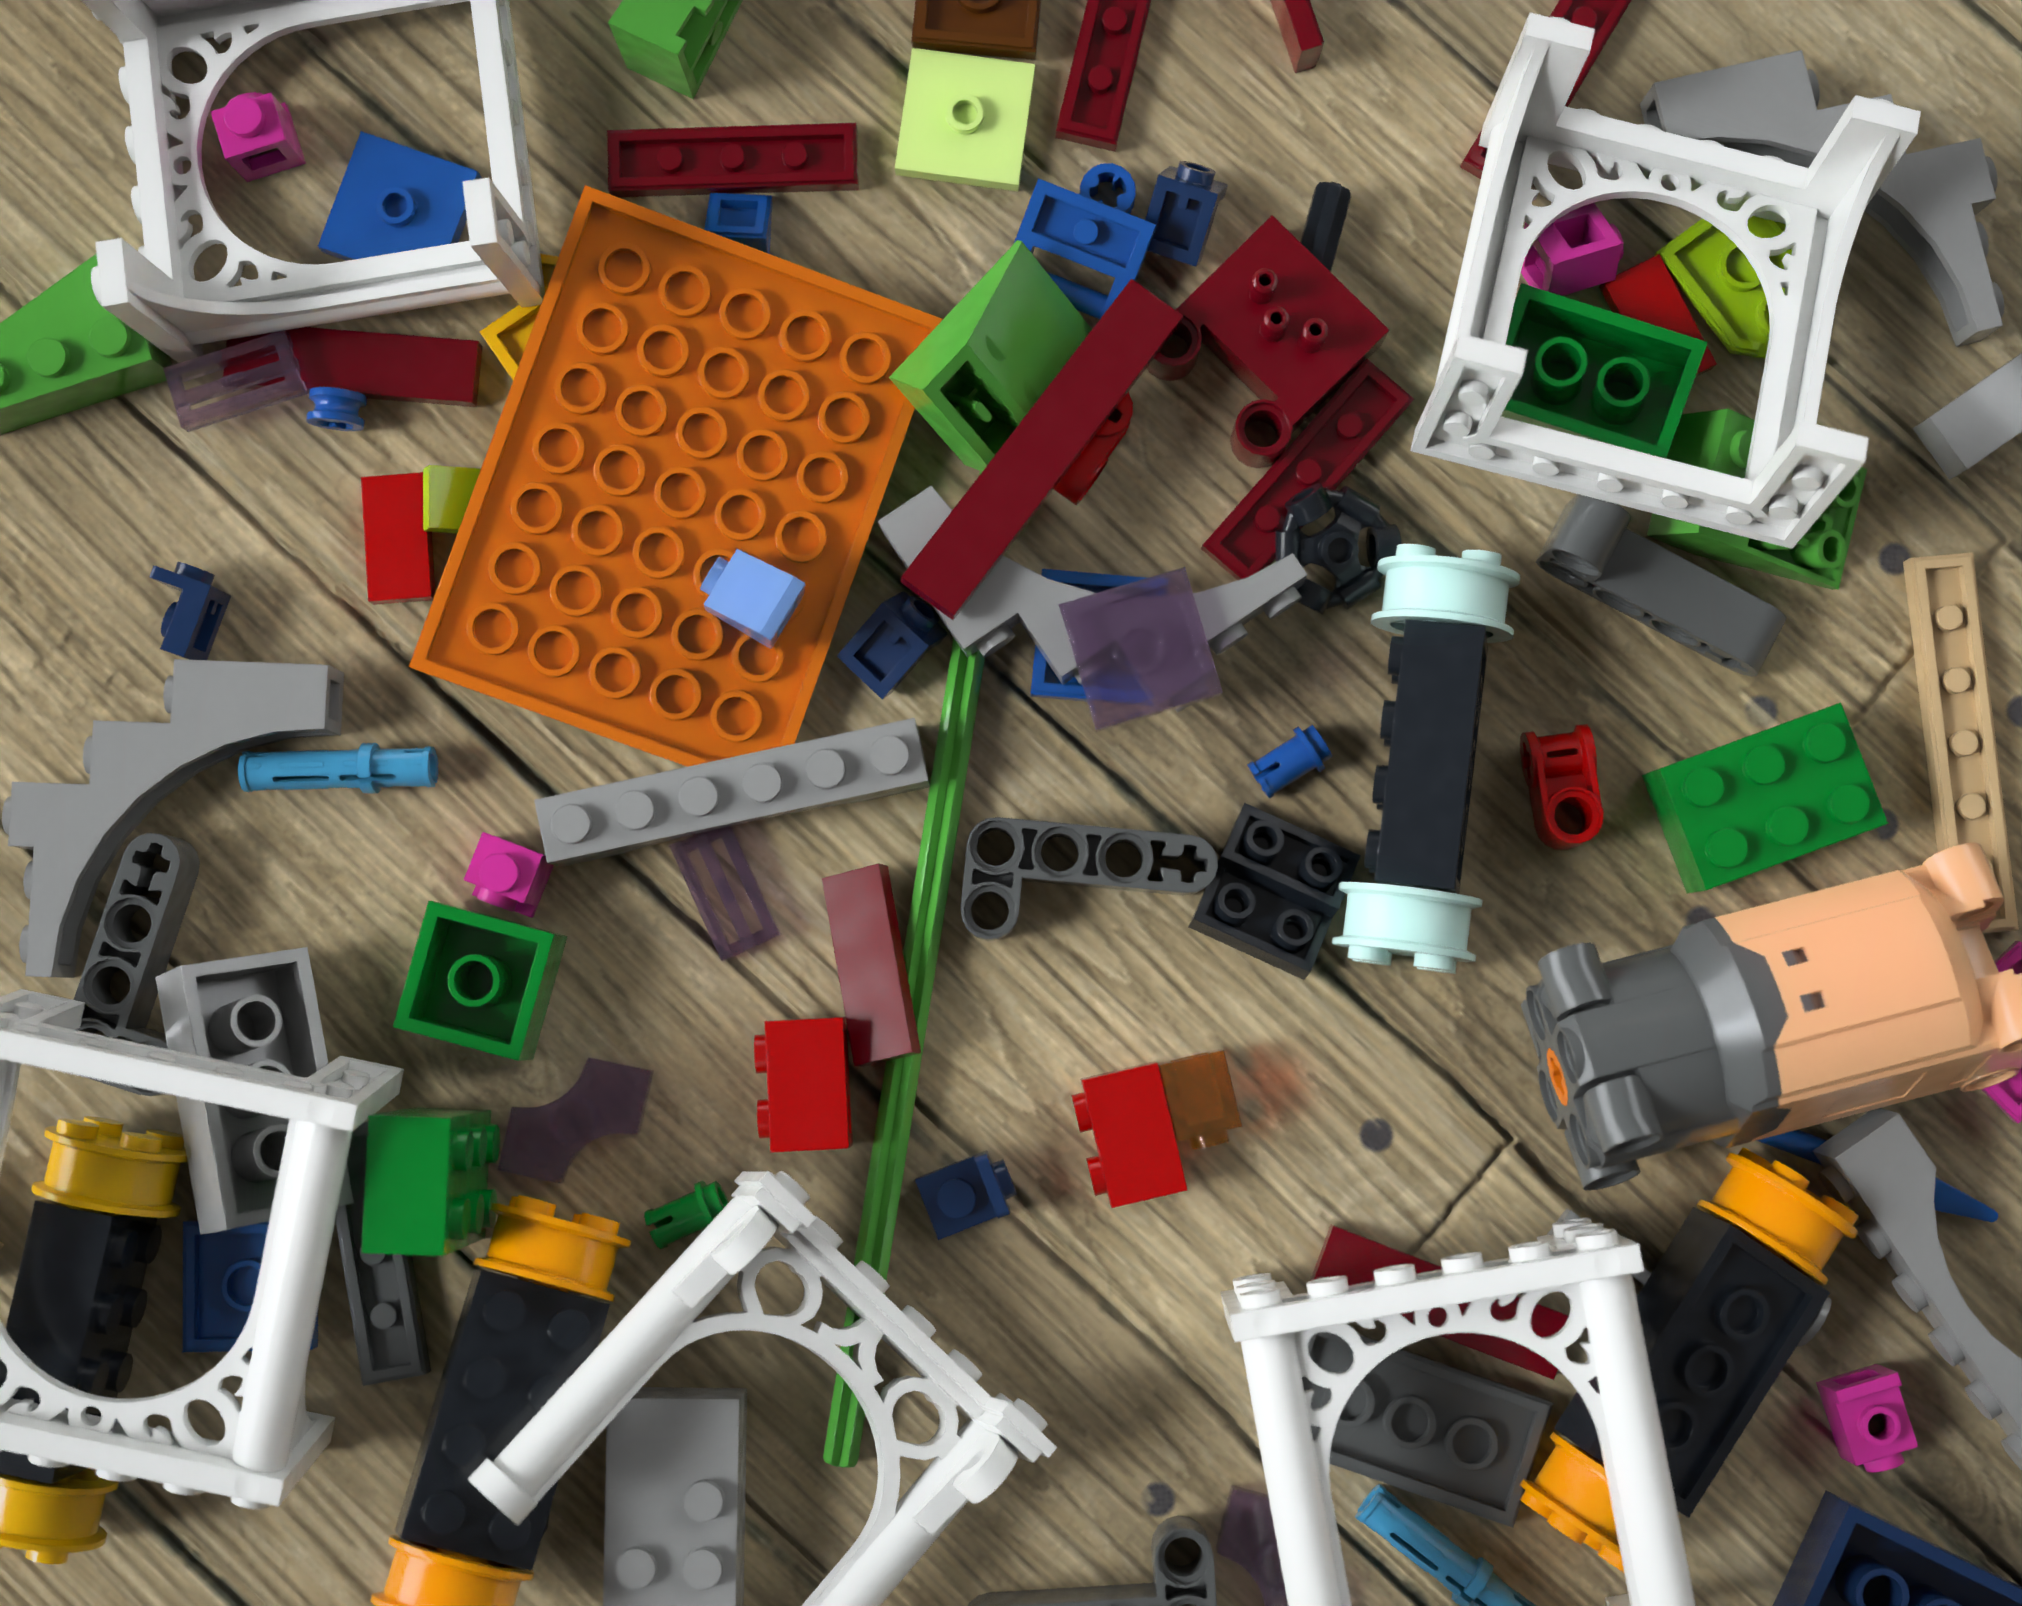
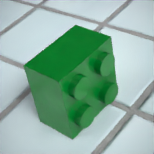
M428 901L393 1027L516 1061L533 1060L568 936L446 903Z

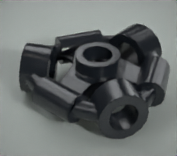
M1321 483L1305 488L1285 503L1287 515L1283 529L1275 531L1276 562L1293 553L1303 568L1308 564H1316L1325 568L1335 577V587L1332 592L1306 578L1304 584L1297 589L1302 597L1298 601L1299 603L1323 615L1326 609L1339 605L1349 609L1381 588L1379 580L1383 574L1377 570L1378 561L1385 557L1396 556L1397 545L1401 544V536L1398 526L1389 524L1379 513L1380 504L1348 486H1344L1338 491L1323 488ZM1332 507L1334 508L1335 518L1323 530L1310 536L1305 535L1299 527L1315 521ZM1369 527L1366 536V553L1370 567L1360 565L1358 557L1360 530Z

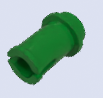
M702 1180L695 1184V1191L658 1208H651L644 1212L646 1226L654 1224L657 1228L649 1233L659 1249H663L670 1243L706 1228L729 1203L723 1188L717 1181L707 1185Z

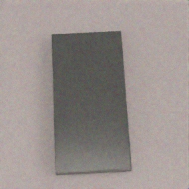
M1319 1332L1309 1340V1355L1312 1361L1320 1368L1328 1372L1341 1373L1347 1371L1352 1366L1354 1360L1353 1351L1349 1344L1340 1336L1330 1332ZM1358 1334L1362 1342L1366 1344L1378 1342V1340ZM1399 1349L1378 1363L1352 1392L1335 1428L1329 1464L1513 1528L1522 1503L1520 1498L1525 1492L1520 1483L1523 1479L1529 1480L1554 1403L1534 1394L1419 1354ZM1302 1377L1304 1391L1309 1389L1314 1391L1311 1399V1408L1317 1409L1327 1404L1331 1398L1330 1388L1318 1386L1307 1377ZM1314 1425L1311 1426L1313 1441L1316 1440L1319 1427Z

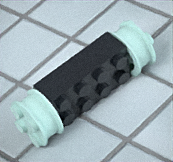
M1397 545L1396 556L1385 557L1378 561L1377 570L1386 576L1382 611L1373 613L1371 616V624L1388 632L1404 635L1403 637L1392 636L1388 675H1392V684H1396L1398 687L1396 701L1384 700L1380 728V739H1384V747H1390L1388 765L1377 764L1372 796V802L1377 804V810H1383L1380 830L1369 829L1365 851V868H1369V873H1375L1374 880L1378 884L1362 882L1339 883V890L1347 893L1348 897L1343 935L1333 937L1332 944L1349 948L1348 958L1355 962L1391 966L1392 954L1414 957L1413 966L1417 967V969L1455 974L1457 961L1476 962V955L1467 951L1471 910L1482 907L1483 902L1482 899L1459 893L1488 643L1504 642L1513 638L1514 629L1505 624L1509 588L1519 585L1520 574L1512 569L1500 566L1502 555L1492 551L1464 550L1462 551V558L1437 556L1435 555L1436 549L1430 546Z

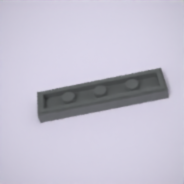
M368 1122L362 1123L352 1132L346 1162L354 1203L338 1206L335 1219L363 1386L425 1375L431 1372L412 1255L362 1253Z

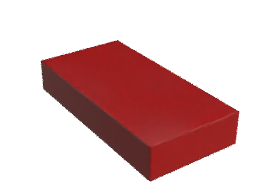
M1660 254L1617 274L1615 280L1599 286L1612 312L1705 341ZM1706 346L1696 377L1717 365L1708 346Z
M423 472L361 477L368 602L373 605L433 600L436 592L432 532L423 531Z

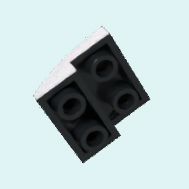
M1244 803L1217 861L1218 868L1215 878L1205 888L1188 927L1305 980L1312 970L1331 920L1339 910L1345 893L1339 890V883L1351 881L1361 855Z

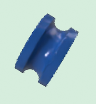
M1102 163L1092 167L1082 179L1079 194L1091 199V197L1098 194V185L1100 183L1111 182L1112 191H1115L1118 187L1123 191V194L1117 196L1116 207L1114 208L1131 214L1136 196L1135 183L1131 174L1123 167L1113 163Z
M315 387L309 390L308 398L314 401L315 408L307 413V423L338 431H360L364 429L365 420L359 417L358 413L360 408L367 405V397L364 394L332 387Z

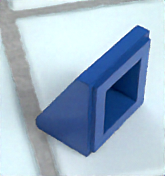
M710 193L704 230L770 254L772 195Z

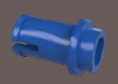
M1313 725L1303 731L1299 727L1293 729L1295 734L1293 738L1257 761L1247 764L1268 799L1312 769L1317 768L1321 772L1325 769L1323 763L1333 757L1325 741Z

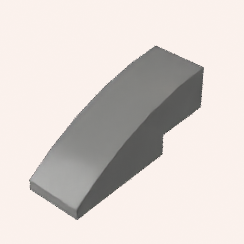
M2022 353L1912 428L1949 480L1968 470L2022 432Z

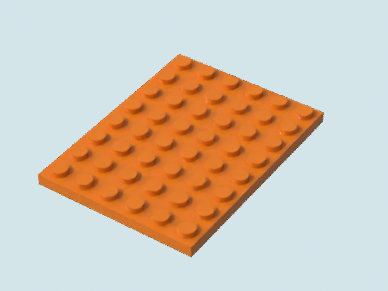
M585 185L409 668L686 767L795 744L915 407L889 377L943 319ZM739 549L806 583L803 598L772 649L705 610L703 604L709 595L701 591L700 587L719 556L729 562L735 551Z

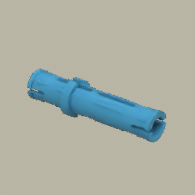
M362 743L359 749L243 751V756L239 757L238 778L241 789L244 792L360 788L364 794H377L380 792L381 787H435V783L438 780V758L433 746H426L425 748L380 749L377 743Z
M1381 1484L1376 1485L1358 1508V1513L1355 1515L1358 1521L1364 1523L1374 1532H1377L1391 1543L1394 1548L1440 1581L1443 1586L1452 1592L1451 1598L1458 1605L1537 1606L1493 1573L1494 1566L1483 1557L1476 1560L1466 1551L1464 1552L1416 1512L1410 1510L1397 1500Z

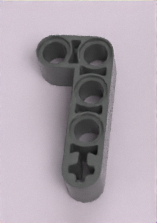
M1577 494L1565 505L1536 560L1540 568L1566 584L1734 672L1751 677L1758 675L1787 619L1780 610L1627 529V526L1631 521V516L1618 504Z
M1002 817L987 818L976 824L968 837L961 899V916L967 930L979 939L994 941L1009 935L1016 926L1019 916L1022 881L1181 896L1193 895L1206 888L1215 878L1218 868L1217 855L1212 846L1203 838L1187 834ZM990 831L1004 832L1014 842L1015 850L1013 856L1002 865L993 866L987 864L978 854L977 847L980 839ZM1053 837L1068 838L1077 848V862L1066 871L1058 872L1051 870L1044 864L1041 858L1042 846ZM1122 842L1134 846L1141 856L1139 871L1131 877L1123 878L1110 872L1105 861L1106 851L1110 846ZM1151 844L1162 845L1163 847L1158 859H1178L1184 849L1193 850V860L1203 863V872L1195 873L1191 877L1190 883H1185L1181 881V872L1179 870L1160 868L1157 871L1160 882L1149 881L1147 877L1154 861ZM984 894L1000 896L1009 907L1007 920L997 929L986 930L980 928L972 919L971 910L973 904Z
M147 833L132 840L124 851L74 997L76 1001L85 1002L81 1026L76 1029L77 1031L94 1034L100 1030L106 1037L168 1049L165 1033L146 1027L158 995L155 977L166 971L199 874L200 861L198 853L189 842L182 838ZM156 855H161V857L170 861L167 873L153 866ZM143 887L151 891L162 892L160 898L141 896ZM145 908L150 914L151 929L144 939L138 941L131 932V919L135 912ZM119 969L126 972L131 983L128 995L121 1002L116 1001L110 991V980ZM85 1077L138 1095H168L167 1093Z
M1178 1515L1167 1518L1159 1524L1152 1536L1153 1583L990 1592L978 1595L967 1606H1180L1184 1604L1217 1606L1214 1556L1207 1533L1200 1523L1190 1517ZM1188 1537L1195 1540L1200 1546L1195 1560L1183 1566L1174 1565L1167 1561L1164 1554L1168 1544L1176 1538Z

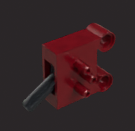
M1320 182L1316 185L1301 241H1298L1271 215L1175 309L1183 315V318L1173 334L1184 339L1188 345V352L1178 358H1169L1158 353L1147 367L1148 371L1158 379L1174 381L1182 379L1192 371L1196 365L1201 342L1216 355L1260 399L1252 401L1242 408L1236 418L1230 438L1232 452L1238 461L1248 467L1259 469L1274 464L1285 451L1291 434L1382 345L1389 332V329L1331 273L1351 200L1350 190L1336 182ZM1256 421L1266 422L1275 430L1277 442L1268 447L1255 446L1247 439L1244 431L1245 426Z

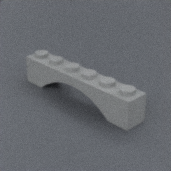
M915 718L535 799L534 802L546 861L548 864L564 867L615 856L669 840L741 823L812 809L869 801L930 787V781L918 726Z
M1881 1108L1868 1111L1813 1150L1825 1168L1818 1173L1819 1178L1836 1201L1843 1205L1848 1202L1853 1211L1859 1216L1858 1218L1861 1223L1855 1226L1858 1236L1874 1256L1879 1259L1885 1256L1898 1275L1892 1280V1285L1896 1292L1914 1312L1918 1313L1922 1310L1934 1328L1928 1334L1931 1343L1945 1361L1951 1366L1958 1364L1971 1382L1965 1387L1966 1394L1987 1419L1992 1420L1995 1418L2008 1436L2001 1441V1444L2012 1461L2022 1470V1359L1993 1337L1967 1306L1949 1273L1938 1239L1934 1205L1935 1165L1899 1113Z

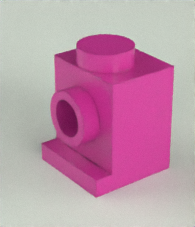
M257 92L244 93L232 98L226 107L210 111L225 160L246 182L306 164L289 107L285 102L280 104L271 92L264 95ZM274 148H278V149H279V150H276V151H273V152H270V153L263 154V155H260V156H257V157L252 158V155H255V154H258V153H261V152H264V151H268V150H271V149H274Z
M1595 203L1584 205L1557 219L1543 231L1529 249L1521 274L1529 286L1561 296L1613 281L1616 278L1619 260L1622 259L1624 254L1621 233L1614 224L1608 223ZM1525 223L1524 229L1529 226L1527 223Z
M482 832L464 881L476 885L472 895L476 896L477 899L533 918L554 865L547 863L545 854Z
M1874 1364L1816 1382L1840 1458L1855 1466L1864 1464L1866 1472H1882L1901 1466L1905 1462L1902 1452L1918 1447L1899 1386L1902 1383L1898 1372L1882 1365ZM1880 1413L1884 1430L1870 1434L1868 1430L1869 1420L1875 1414Z

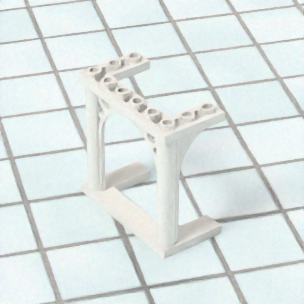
M81 0L92 11L94 17L98 21H102L118 37L124 48L125 66L119 69V83L122 94L130 106L132 125L127 126L125 129V142L129 156L136 164L138 186L132 187L131 200L135 215L142 224L144 246H140L138 251L122 238L96 242L98 266L93 267L91 272L92 288L98 303L178 363L202 360V344L487 297L511 294L521 307L541 305L545 295L509 0ZM466 1L471 2L492 181L489 177L463 181L470 241L336 263L299 264L265 255L245 244L232 233L217 213L209 197L204 181L201 151L204 128L211 106L227 78L247 57L265 44L281 36L307 28ZM214 38L218 44H221L226 39L232 38V43L225 53L218 54L215 48L205 39ZM187 51L202 56L207 64L206 77L201 82L194 84L183 83L176 79L172 71V59L177 54ZM175 95L190 101V111L185 118H177V115H180L181 112L176 104ZM186 160L191 161L190 170L183 174L182 162ZM199 214L202 217L203 229L200 233L191 237L193 225L189 223L188 218ZM214 244L225 245L228 255L222 270L208 281H196L194 264L198 256L206 248ZM255 265L259 275L258 279L250 280L241 277L243 266ZM278 275L286 277L284 279L276 280ZM240 279L242 285L233 287Z
M1529 13L1483 124L1478 146L1488 149L1437 379L1415 428L1410 451L1793 549L1865 463L1868 437L1817 425V418L1837 299L1858 226L1865 208L1917 135L1921 111L1897 106L1884 99H1870L1855 95L1810 167L1807 168L1787 163L1775 156H1759L1724 147L1716 141L1696 140L1665 132L1653 125H1637L1609 118L1590 109L1566 107L1565 104L1590 53L1595 29L1573 24L1560 17H1546ZM1547 163L1578 171L1582 177L1583 186L1575 190L1561 186L1551 176ZM1532 183L1534 184L1537 190L1531 189ZM1540 193L1544 198L1551 201V205L1537 207L1533 206L1532 202ZM1637 198L1664 202L1680 207L1708 221L1734 242L1754 268L1766 296L1770 331L1744 479L1501 417L1523 374L1527 350L1505 345L1522 266L1535 240L1557 219L1584 205L1603 200ZM1752 216H1757L1786 224L1785 231L1772 238H1760L1749 231L1747 226L1748 219ZM1524 222L1529 225L1526 229H1523ZM1788 249L1792 250L1791 255L1786 253L1781 260L1784 269L1777 267L1770 261L1769 256L1780 255Z
M23 989L0 997V1174L21 1063L289 1119L251 1313L241 1335L224 1359L199 1379L168 1393L135 1399L103 1397L80 1391L48 1375L19 1349L0 1320V1359L6 1364L8 1370L7 1379L0 1388V1452L5 1450L29 1455L28 1460L31 1463L42 1467L59 1468L73 1464L96 1469V1474L99 1477L111 1481L125 1482L142 1478L164 1483L163 1487L167 1491L179 1495H198L203 1492L230 1496L232 1503L248 1509H265L272 1505L279 1506L331 1442L335 1417L306 1411L305 1378L352 1132L368 1119V1115L375 1114L400 1093L404 1069L340 1055L308 1078L77 1031L76 1029L81 1026L85 1002ZM250 1348L253 1349L251 1360L245 1357ZM241 1376L243 1378L241 1387L234 1394L235 1396L244 1397L242 1408L237 1399L229 1391L222 1388V1382L225 1377ZM19 1387H27L39 1393L40 1404L34 1403L33 1399L17 1400L12 1399V1397L16 1394ZM196 1399L205 1400L216 1407L225 1422L226 1431L223 1440L217 1441L202 1438L194 1431L189 1422L187 1412L190 1401ZM89 1406L96 1407L101 1412V1417L86 1414V1408ZM159 1414L167 1416L171 1420L172 1431L160 1425L156 1428L149 1427V1415Z
M1575 1218L1553 1223V1236H1538L1537 1241L1508 1247L1510 1258L1483 1262L1480 1252L1457 1254L1442 1258L1441 1270L1416 1274L1414 1264L1388 1266L1374 1270L1375 1281L1348 1286L1347 1276L1325 1277L1307 1282L1308 1293L1292 1295L1284 1281L1275 1282V1280H1272L1271 1273L1247 1275L1232 1280L1234 1290L1221 1292L1225 1318L1234 1342L1241 1341L1288 1606H1351L1329 1479V1458L1332 1439L1346 1402L1362 1379L1378 1363L1392 1353L1419 1340L1450 1333L1487 1334L1523 1345L1557 1367L1580 1394L1596 1427L1628 1589V1594L1606 1597V1605L1696 1606L1632 1273L1644 1271L1638 1243L1617 1234L1616 1229L1604 1228L1603 1223H1592L1591 1218ZM1556 1291L1565 1293L1569 1298L1571 1306L1566 1324L1559 1332L1552 1336H1537L1532 1331L1530 1323L1535 1305L1548 1293ZM1523 1292L1517 1304L1515 1317L1508 1320H1496L1492 1317L1490 1307L1496 1299H1498L1500 1306H1505L1515 1299L1517 1293ZM1470 1302L1461 1315L1458 1304ZM1436 1307L1445 1309L1447 1313L1446 1321L1440 1326L1431 1325L1428 1320L1430 1310ZM1414 1311V1323L1408 1321L1401 1313ZM1379 1320L1385 1324L1386 1334L1381 1341L1366 1344L1362 1342L1354 1328L1347 1323L1356 1321L1360 1326L1372 1329L1376 1328L1374 1321ZM1584 1328H1586L1589 1342H1580L1579 1344L1584 1348L1588 1361L1583 1363L1572 1362L1567 1358L1565 1348L1573 1344L1580 1337ZM1319 1332H1330L1340 1336L1349 1344L1353 1351L1354 1360L1352 1366L1347 1371L1341 1373L1328 1372L1320 1368L1312 1361L1309 1355L1308 1343L1310 1338ZM1303 1376L1318 1386L1330 1388L1331 1398L1327 1404L1317 1409L1311 1408V1399L1314 1391L1313 1389L1304 1391ZM1595 1376L1598 1387L1597 1392L1588 1382ZM1312 1425L1319 1427L1315 1441H1313L1311 1432Z

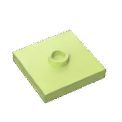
M912 48L895 162V174L898 176L1018 192L1035 77V64Z

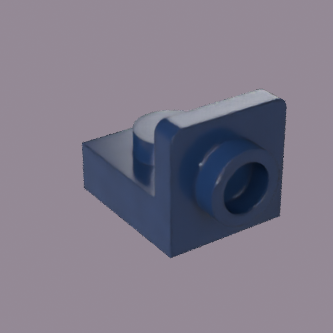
M1180 161L1178 168L1169 166L1158 174L1145 219L1157 225L1148 251L1195 267L1201 263L1218 203L1225 197L1228 187L1227 184L1214 180L1216 173L1214 170L1197 163Z
M179 561L174 572L153 565L149 578L170 588L182 591L178 602H173L164 615L161 625V635L164 637L160 647L161 650L186 660L208 659L231 595L211 586L215 577L214 574Z
M902 591L880 604L838 653L837 657L881 699H884L896 689L930 649L942 642L948 633L938 623L939 617L927 602L917 596H909L906 592Z
M987 1150L915 1179L938 1240L997 1217L999 1219L1009 1215L1010 1207L1007 1199L1017 1196L1004 1159L992 1163Z

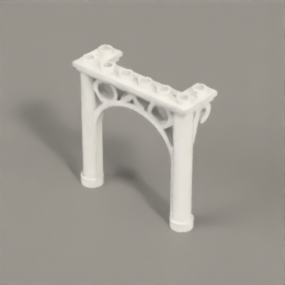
M743 1171L734 1180L739 1187L732 1193L733 1199L492 1462L486 1458L468 1480L507 1517L519 1525L658 1368L677 1351L698 1339L727 1331L749 1330L779 1335L806 1347L818 1355L847 1383L862 1406L870 1424L878 1463L877 1491L873 1508L864 1529L852 1547L801 1606H881L968 1501L976 1504L992 1494L1010 1474L1018 1458L1034 1463L1040 1455L1049 1458L1057 1447L1042 1433L1048 1424L1037 1411L1020 1398L1013 1402L1002 1393H999L995 1398L991 1397L976 1383L983 1374L968 1358L956 1349H953L947 1355L930 1339L936 1332V1329L922 1314L910 1305H906L901 1311L884 1295L890 1285L876 1270L862 1260L854 1266L837 1250L843 1243V1240L830 1226L817 1216H814L804 1206L810 1196L795 1180L783 1171H779L776 1176L770 1171ZM772 1236L786 1247L762 1249ZM774 1261H781L786 1264L791 1272L799 1276L804 1287V1297L799 1308L791 1314L783 1316L764 1314L755 1289L756 1276L760 1269ZM739 1271L737 1289L743 1311L719 1313L696 1319ZM821 1282L859 1317L852 1325L843 1328H831L819 1321L816 1322L813 1331L801 1325L813 1319L821 1306L823 1294ZM882 1339L921 1377L906 1375L893 1379L882 1388L879 1396L874 1386L884 1380L877 1371L875 1353L877 1344ZM836 1345L844 1347L854 1345L853 1360ZM911 1391H919L925 1396L927 1401L933 1403L938 1410L940 1419L935 1435L927 1442L921 1444L898 1440L895 1434L892 1417L894 1405L902 1395ZM957 1411H958L965 1419H967V1421H966V1422L964 1423V1425L959 1429V1431H958L959 1418H958ZM900 1456L920 1460L935 1458L898 1501Z

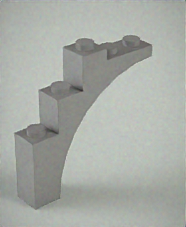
M1799 50L1655 82L1641 101L1640 107L1644 123L1656 126L1662 131L1696 140L1716 141L1724 147L1759 156H1775L1787 163L1809 168L1850 103L1817 110L1820 99L1818 79L1812 69L1807 70L1803 52ZM1891 94L1870 98L1884 99L1893 103ZM1981 138L1907 154L1905 150L1864 210L1880 222L1914 259L1940 302L1956 347L1980 342L2003 326L2001 320L2004 314L2003 295L1998 284L1991 281L1986 261L1989 249L1987 233L1984 226L1980 222H1976L1975 216L1996 199L1995 191L1998 182L1995 164L1990 157H1985Z
M931 485L880 519L878 523L882 532L906 568H908L951 513L952 509ZM1292 553L1247 578L1198 593L1145 598L1100 594L1053 581L1003 556L954 621L934 606L933 608L967 658L978 650L983 657L998 651L1016 636L1011 628L1021 623L1062 685L1074 677L1080 685L1090 681L1112 664L1107 655L1116 650L1156 710L1160 712L1172 704L1178 713L1209 692L1204 682L1212 677L1214 668L1203 652L1211 647L1214 653L1219 655L1246 637L1248 632L1243 625L1263 611L1269 619H1273L1289 609L1302 598L1297 589L1304 584L1308 574Z
M174 659L173 675L167 677L163 693L165 710L171 714L170 723L93 720L92 736L87 737L83 748V765L86 773L90 774L89 784L12 782L11 797L5 800L2 810L3 829L9 835L8 846L33 850V861L27 864L23 879L25 895L30 899L29 925L23 928L19 941L20 957L22 962L26 963L25 976L74 978L82 928L98 884L125 839L161 800L197 773L242 751L291 738L341 735L344 672L330 665Z

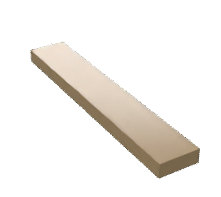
M1973 552L1909 558L1903 561L1937 852L1939 853L1945 849L1966 843L1981 844L2004 897L2003 904L1996 911V917L1991 921L1989 928L1985 929L1982 933L2019 930Z

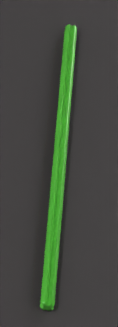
M954 638L903 952L921 1053L886 1061L854 1259V1266L862 1260L876 1270L886 1281L985 657H983L979 650L967 658ZM848 1306L844 1327L852 1325L859 1319ZM854 1345L841 1346L840 1349L853 1360ZM837 1372L823 1459L825 1463L836 1467H855L859 1458L865 1413L853 1391Z

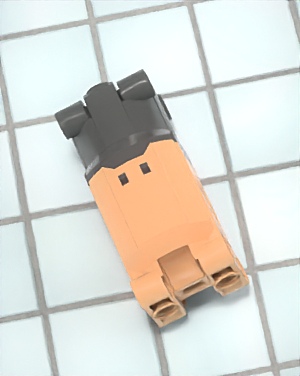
M1966 843L1936 853L1920 866L1901 871L1896 870L1702 920L1698 923L1684 926L1673 945L1602 963L1595 944L1579 943L1557 949L1542 957L1537 962L1542 979L1538 984L1526 988V1000L1520 1005L1540 1061L1537 1071L1545 1107L1551 1120L1556 1124L1557 1129H1565V1137L1583 1189L1588 1191L1598 1190L1628 1181L1640 1173L1637 1163L1638 1159L1711 1140L1726 1149L1958 1087L1963 1092L1984 1089L2017 1075L2022 1068V973L2015 975L2013 969L1999 972L1982 933L1985 929L1989 928L1991 921L1996 917V911L2003 904L2004 897L1981 844Z

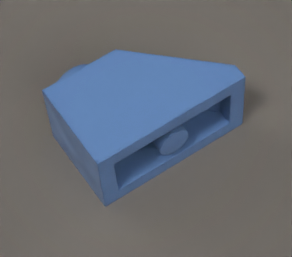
M737 549L729 562L720 556L717 558L705 577L700 590L709 595L703 604L706 611L772 649L803 598L806 583Z

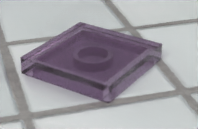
M1185 567L1059 604L1096 732L1222 695L1223 691Z

